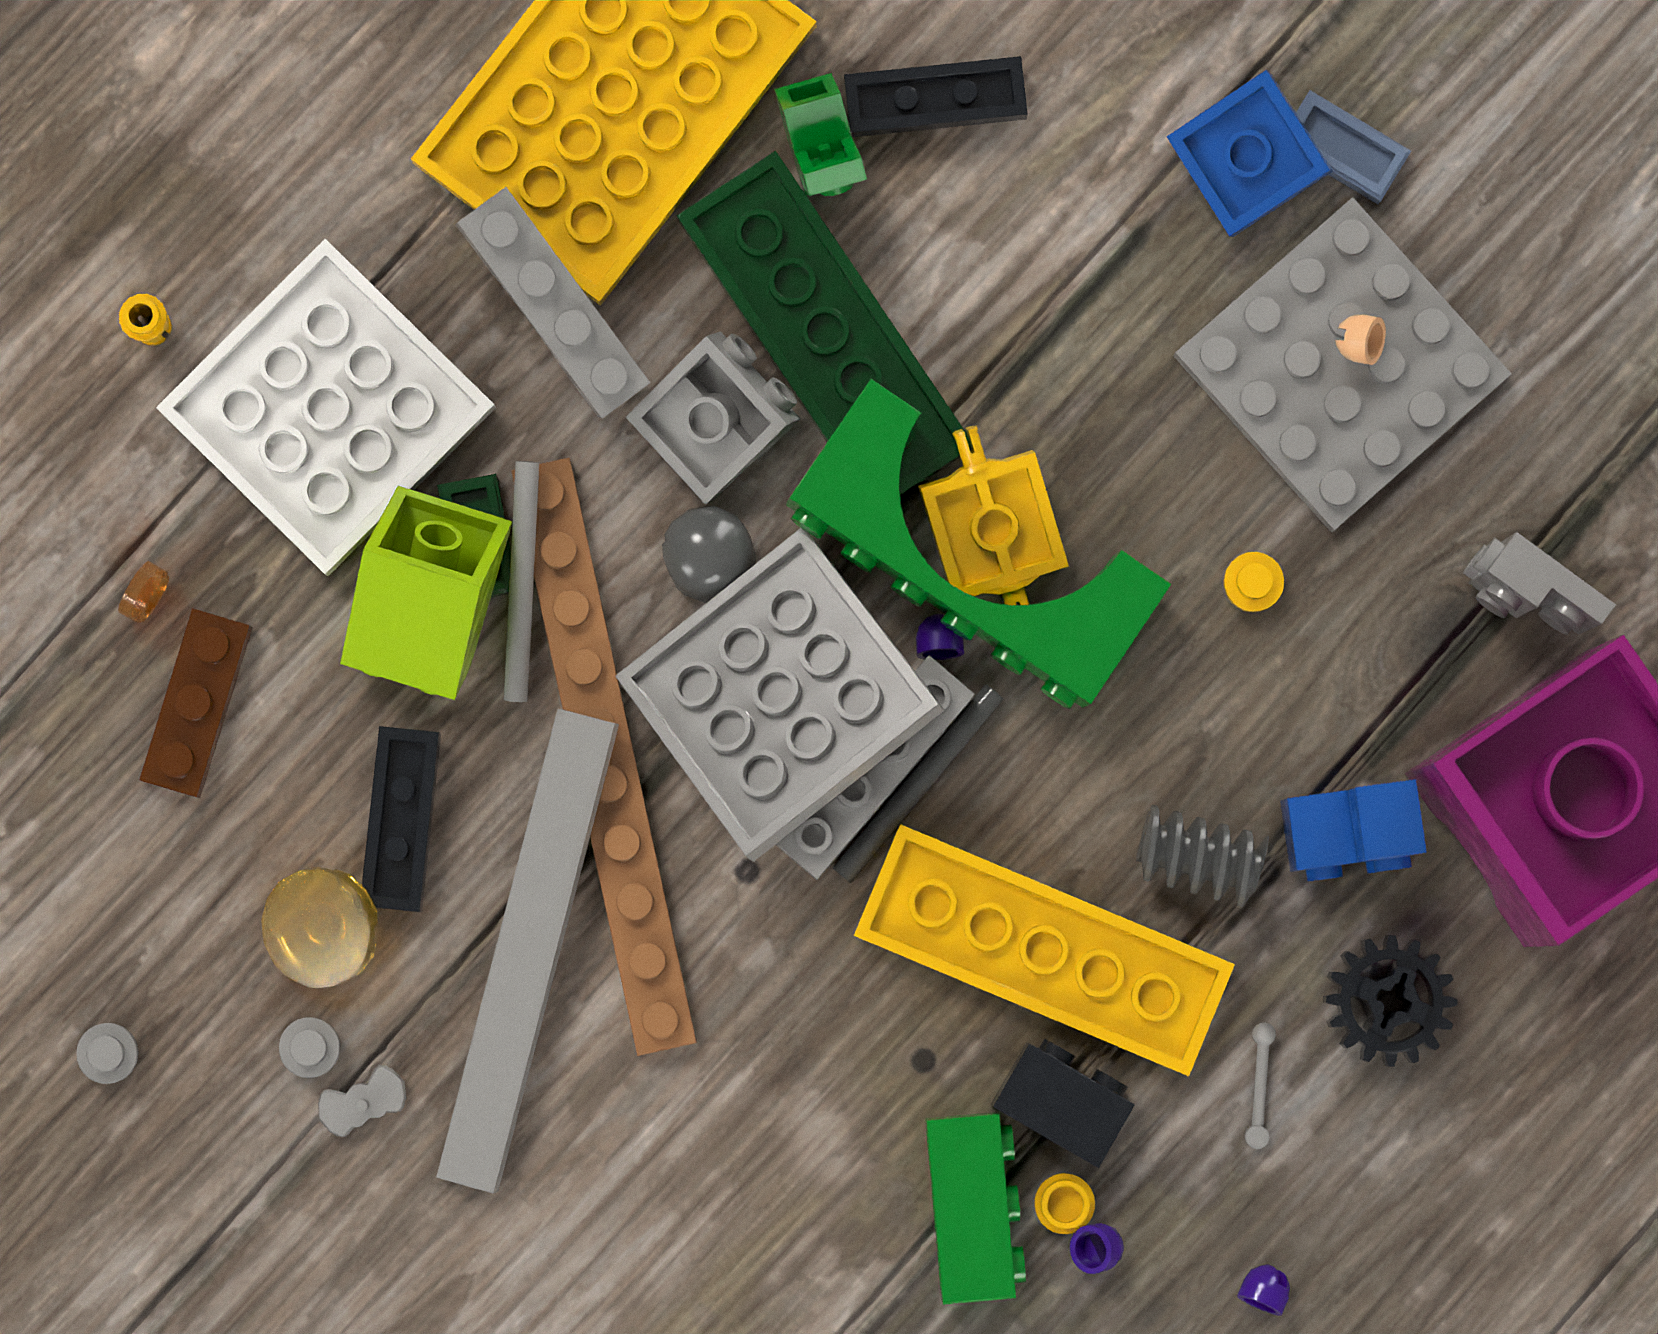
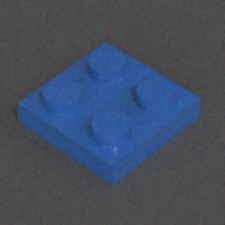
M1265 70L1166 136L1230 237L1236 236L1333 172L1268 70Z

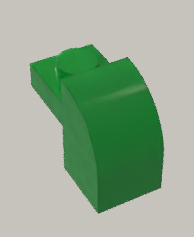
M832 73L774 89L792 156L806 196L815 194L823 196L838 195L851 189L854 183L867 180L861 155L851 136L842 96Z

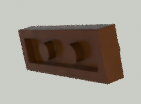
M192 608L139 781L201 798L253 629L252 626Z

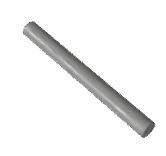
M515 461L504 701L510 702L528 701L540 463L534 461Z

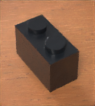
M1045 1038L1039 1048L1026 1042L990 1105L1099 1168L1135 1104L1123 1098L1128 1086L1096 1069L1091 1079L1070 1067L1076 1056Z

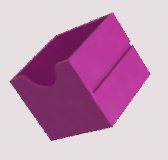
M1624 635L1586 650L1405 773L1409 780L1416 779L1418 793L1435 817L1448 827L1468 852L1486 880L1493 894L1496 907L1523 947L1561 945L1658 878V683Z

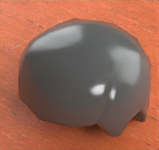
M716 506L688 509L670 523L664 534L665 542L662 544L663 559L676 588L685 596L704 603L710 601L756 563V553L751 536L744 524L736 515Z

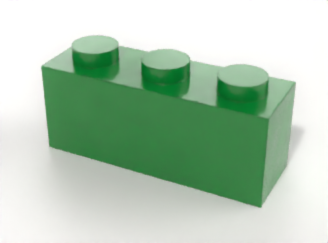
M998 1112L925 1118L940 1291L943 1305L1016 1298L1015 1283L1026 1282L1023 1246H1011L1009 1222L1020 1221L1017 1185L1006 1186L1004 1161L1015 1160L1012 1125H1000V1115Z

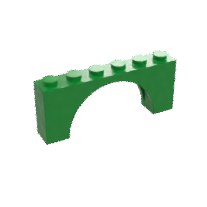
M870 379L788 499L786 506L795 511L791 520L816 538L821 539L826 532L844 544L845 547L841 554L862 570L871 573L876 566L895 579L891 588L910 603L921 607L924 601H927L945 613L941 623L955 634L968 641H971L974 635L986 641L995 648L991 653V657L1008 670L1021 675L1024 669L1043 680L1045 683L1040 690L1058 704L1067 709H1071L1074 703L1082 708L1092 704L1171 586V583L1121 550L1112 556L1106 566L1085 586L1064 597L1045 603L1032 605L998 604L971 596L951 585L926 562L918 551L905 524L901 508L899 474L902 455L910 432L921 412L873 379Z

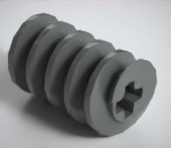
M1152 804L1142 830L1136 861L1142 862L1144 881L1150 882L1159 868H1164L1167 887L1174 888L1181 876L1186 874L1189 875L1191 894L1196 895L1206 880L1212 881L1214 900L1220 901L1231 886L1235 887L1237 906L1244 907L1258 885L1267 853L1269 836H1266L1255 850L1252 831L1242 830L1232 844L1229 825L1219 823L1211 836L1207 837L1205 818L1196 817L1187 831H1184L1182 812L1173 811L1165 823L1161 825L1159 807Z

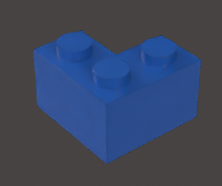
M1416 779L1355 787L1345 791L1286 798L1280 801L1290 872L1306 870L1307 882L1343 877L1342 865L1365 862L1367 874L1412 867L1410 856L1427 853Z

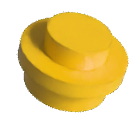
M1247 552L1236 557L1227 567L1223 580L1224 590L1228 599L1239 609L1248 612L1263 611L1275 604L1280 598L1284 588L1283 572L1279 564L1267 554Z
M1059 1173L1048 1177L1038 1187L1034 1198V1208L1039 1221L1047 1229L1058 1234H1072L1090 1222L1095 1210V1198L1090 1186L1083 1179L1074 1174Z

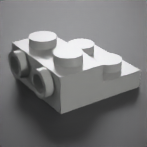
M721 331L707 335L626 416L628 421L705 505L713 502L751 463L766 454L801 419L792 410L797 404V400L791 390L774 377L767 382L751 365L757 359L753 349L738 335L730 334L726 338Z
M1518 532L1502 542L1493 538L1487 546L1484 544L1463 572V574L1471 579L1469 584L1480 591L1475 597L1476 600L1495 615L1505 618L1510 613L1515 618H1518L1540 606L1542 609L1538 613L1539 617L1548 625L1568 635L1571 629L1579 635L1601 625L1616 605Z

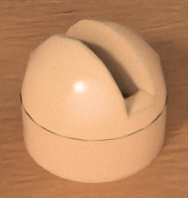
M1362 314L1350 316L1341 322L1338 328L1346 330L1344 340H1335L1340 353L1346 359L1368 365L1375 364L1380 358L1385 344L1386 328L1383 319Z

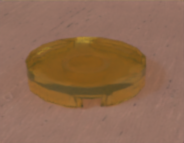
M305 868L280 880L266 899L261 919L263 942L274 965L290 980L310 988L333 987L360 974L374 956L377 942L374 943L375 927H378L377 910L367 890L350 874L338 869Z

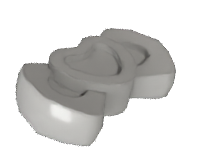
M378 1065L367 1084H355L347 1093L331 1089L324 1090L318 1102L319 1121L330 1133L339 1137H346L354 1127L363 1126L369 1118H380L386 1112H401L407 1098L405 1081L394 1069L385 1065Z

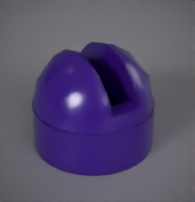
M944 614L929 616L920 624L916 633V652L918 658L925 660L929 655L934 660H947L964 655V638L955 634L941 623Z
M1102 1223L1080 1227L1075 1231L1070 1241V1254L1073 1262L1080 1270L1088 1274H1097L1112 1269L1121 1260L1124 1251L1122 1237L1118 1231Z
M1269 1264L1260 1265L1249 1271L1242 1282L1237 1297L1257 1309L1282 1316L1290 1293L1288 1277L1282 1271Z

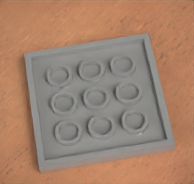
M1353 197L1174 354L1175 359L1331 533L1512 374ZM1362 314L1382 318L1385 323L1386 337L1384 348L1380 358L1373 365L1346 359L1336 346L1335 340H1344L1346 330L1338 328L1339 324L1350 316Z
M802 528L797 530L615 676L742 852L753 862L945 711L816 541Z

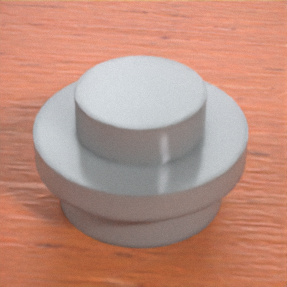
M314 1017L298 1019L284 1030L280 1038V1058L284 1066L297 1076L314 1078L324 1075L333 1068L339 1058L340 1040L338 1034L329 1023L322 1019Z
M114 1023L98 1024L87 1030L81 1037L77 1046V1062L81 1071L89 1079L102 1084L116 1083L125 1079L135 1068L138 1060V1045L134 1036L123 1026Z

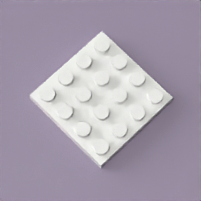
M324 239L156 408L325 575L329 576L374 531L397 486L415 490L496 409V406L348 260Z

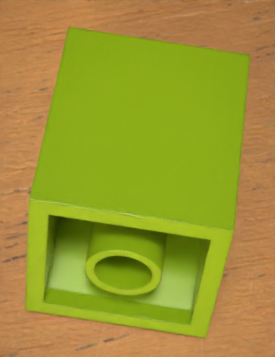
M397 486L363 549L340 664L360 670L370 676L383 677L417 688L430 695H440L455 700L473 661L512 521Z

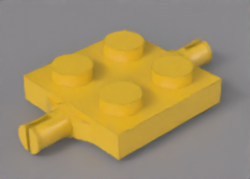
M970 426L965 428L972 448L971 451L965 432L962 429L957 430L952 434L955 437L963 467L958 468L948 477L918 486L946 580L954 587L971 596L983 593L1002 594L1004 604L1016 605V602H1018V605H1030L1025 586H1028L1040 575L1069 567L1036 453L1030 450L1005 459H986L978 427Z

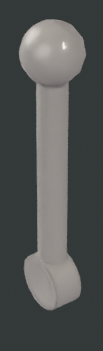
M1266 1022L1257 1024L1252 1032L1253 1040L1257 1043L1252 1125L1246 1129L1244 1137L1246 1143L1254 1149H1262L1269 1142V1133L1264 1127L1269 1045L1276 1038V1030L1271 1024Z

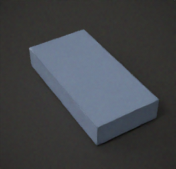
M1309 90L1296 114L1333 170L1328 175L1379 205L1411 153V150Z

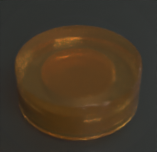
M150 561L144 563L125 590L118 612L136 623L144 622L154 611L169 582L168 571Z

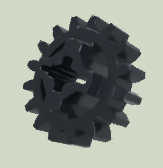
M1385 935L1383 948L1378 950L1370 938L1361 941L1363 956L1358 958L1355 954L1344 951L1340 956L1348 967L1345 973L1329 972L1327 975L1329 980L1339 985L1336 994L1323 996L1324 1003L1336 1005L1338 1009V1014L1326 1021L1328 1027H1345L1347 1032L1339 1043L1343 1048H1349L1358 1042L1362 1044L1360 1050V1060L1370 1062L1376 1052L1381 1051L1384 1066H1395L1397 1052H1402L1409 1063H1416L1419 1061L1418 1045L1422 1044L1430 1050H1437L1440 1045L1432 1034L1436 1028L1451 1030L1453 1024L1442 1016L1443 1008L1458 1005V999L1443 996L1442 987L1447 986L1454 980L1452 974H1435L1433 969L1441 958L1437 953L1427 955L1423 959L1418 957L1420 941L1412 939L1405 945L1403 950H1399L1396 935ZM1393 960L1386 974L1372 980L1360 975L1363 970L1376 962ZM1417 973L1421 976L1427 987L1429 1004L1420 1001L1413 984ZM1395 985L1398 987L1395 997L1403 1001V1006L1400 1011L1389 1010L1384 1018L1382 1014L1384 1004L1376 1000L1379 990L1390 991ZM1351 997L1360 1000L1367 1017L1363 1025L1364 1030L1358 1025L1353 1016ZM1406 1022L1420 1026L1413 1034L1402 1040L1386 1042L1387 1038L1391 1037L1396 1026Z

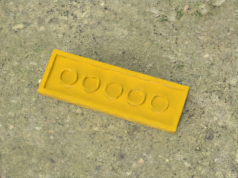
M901 824L854 933L855 937L1186 1076H1189L1235 965Z

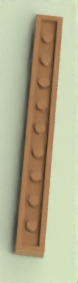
M570 458L539 464L534 579L562 709L619 724L590 838L637 1056L695 1044L697 1039L620 684L615 677L617 670ZM515 469L511 470L513 482L515 480Z

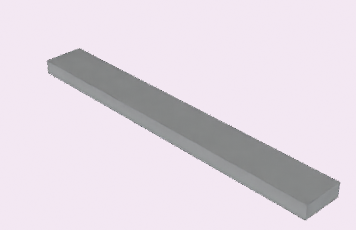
M557 709L436 1178L492 1194L499 1191L619 727L617 723Z

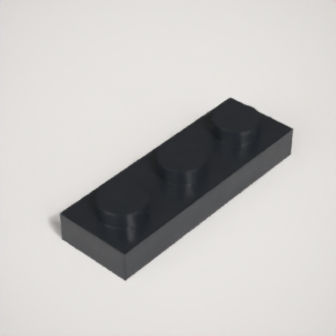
M1021 56L844 74L848 123L852 137L1026 120L1028 115Z
M379 726L359 906L422 912L440 750V732Z

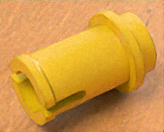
M136 294L129 297L120 309L119 323L121 328L134 340L141 341L149 346H156L167 340L162 336L164 331L169 334L172 331V322L167 315L164 304L152 295ZM141 315L146 318L153 315L151 322L141 327L142 323L138 320V317Z

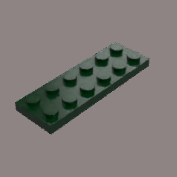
M776 150L676 215L678 222L826 442L829 441L870 379H873L921 412L910 432L902 455L899 474L900 497L960 458L953 432L962 429L965 432L970 451L972 450L966 431Z

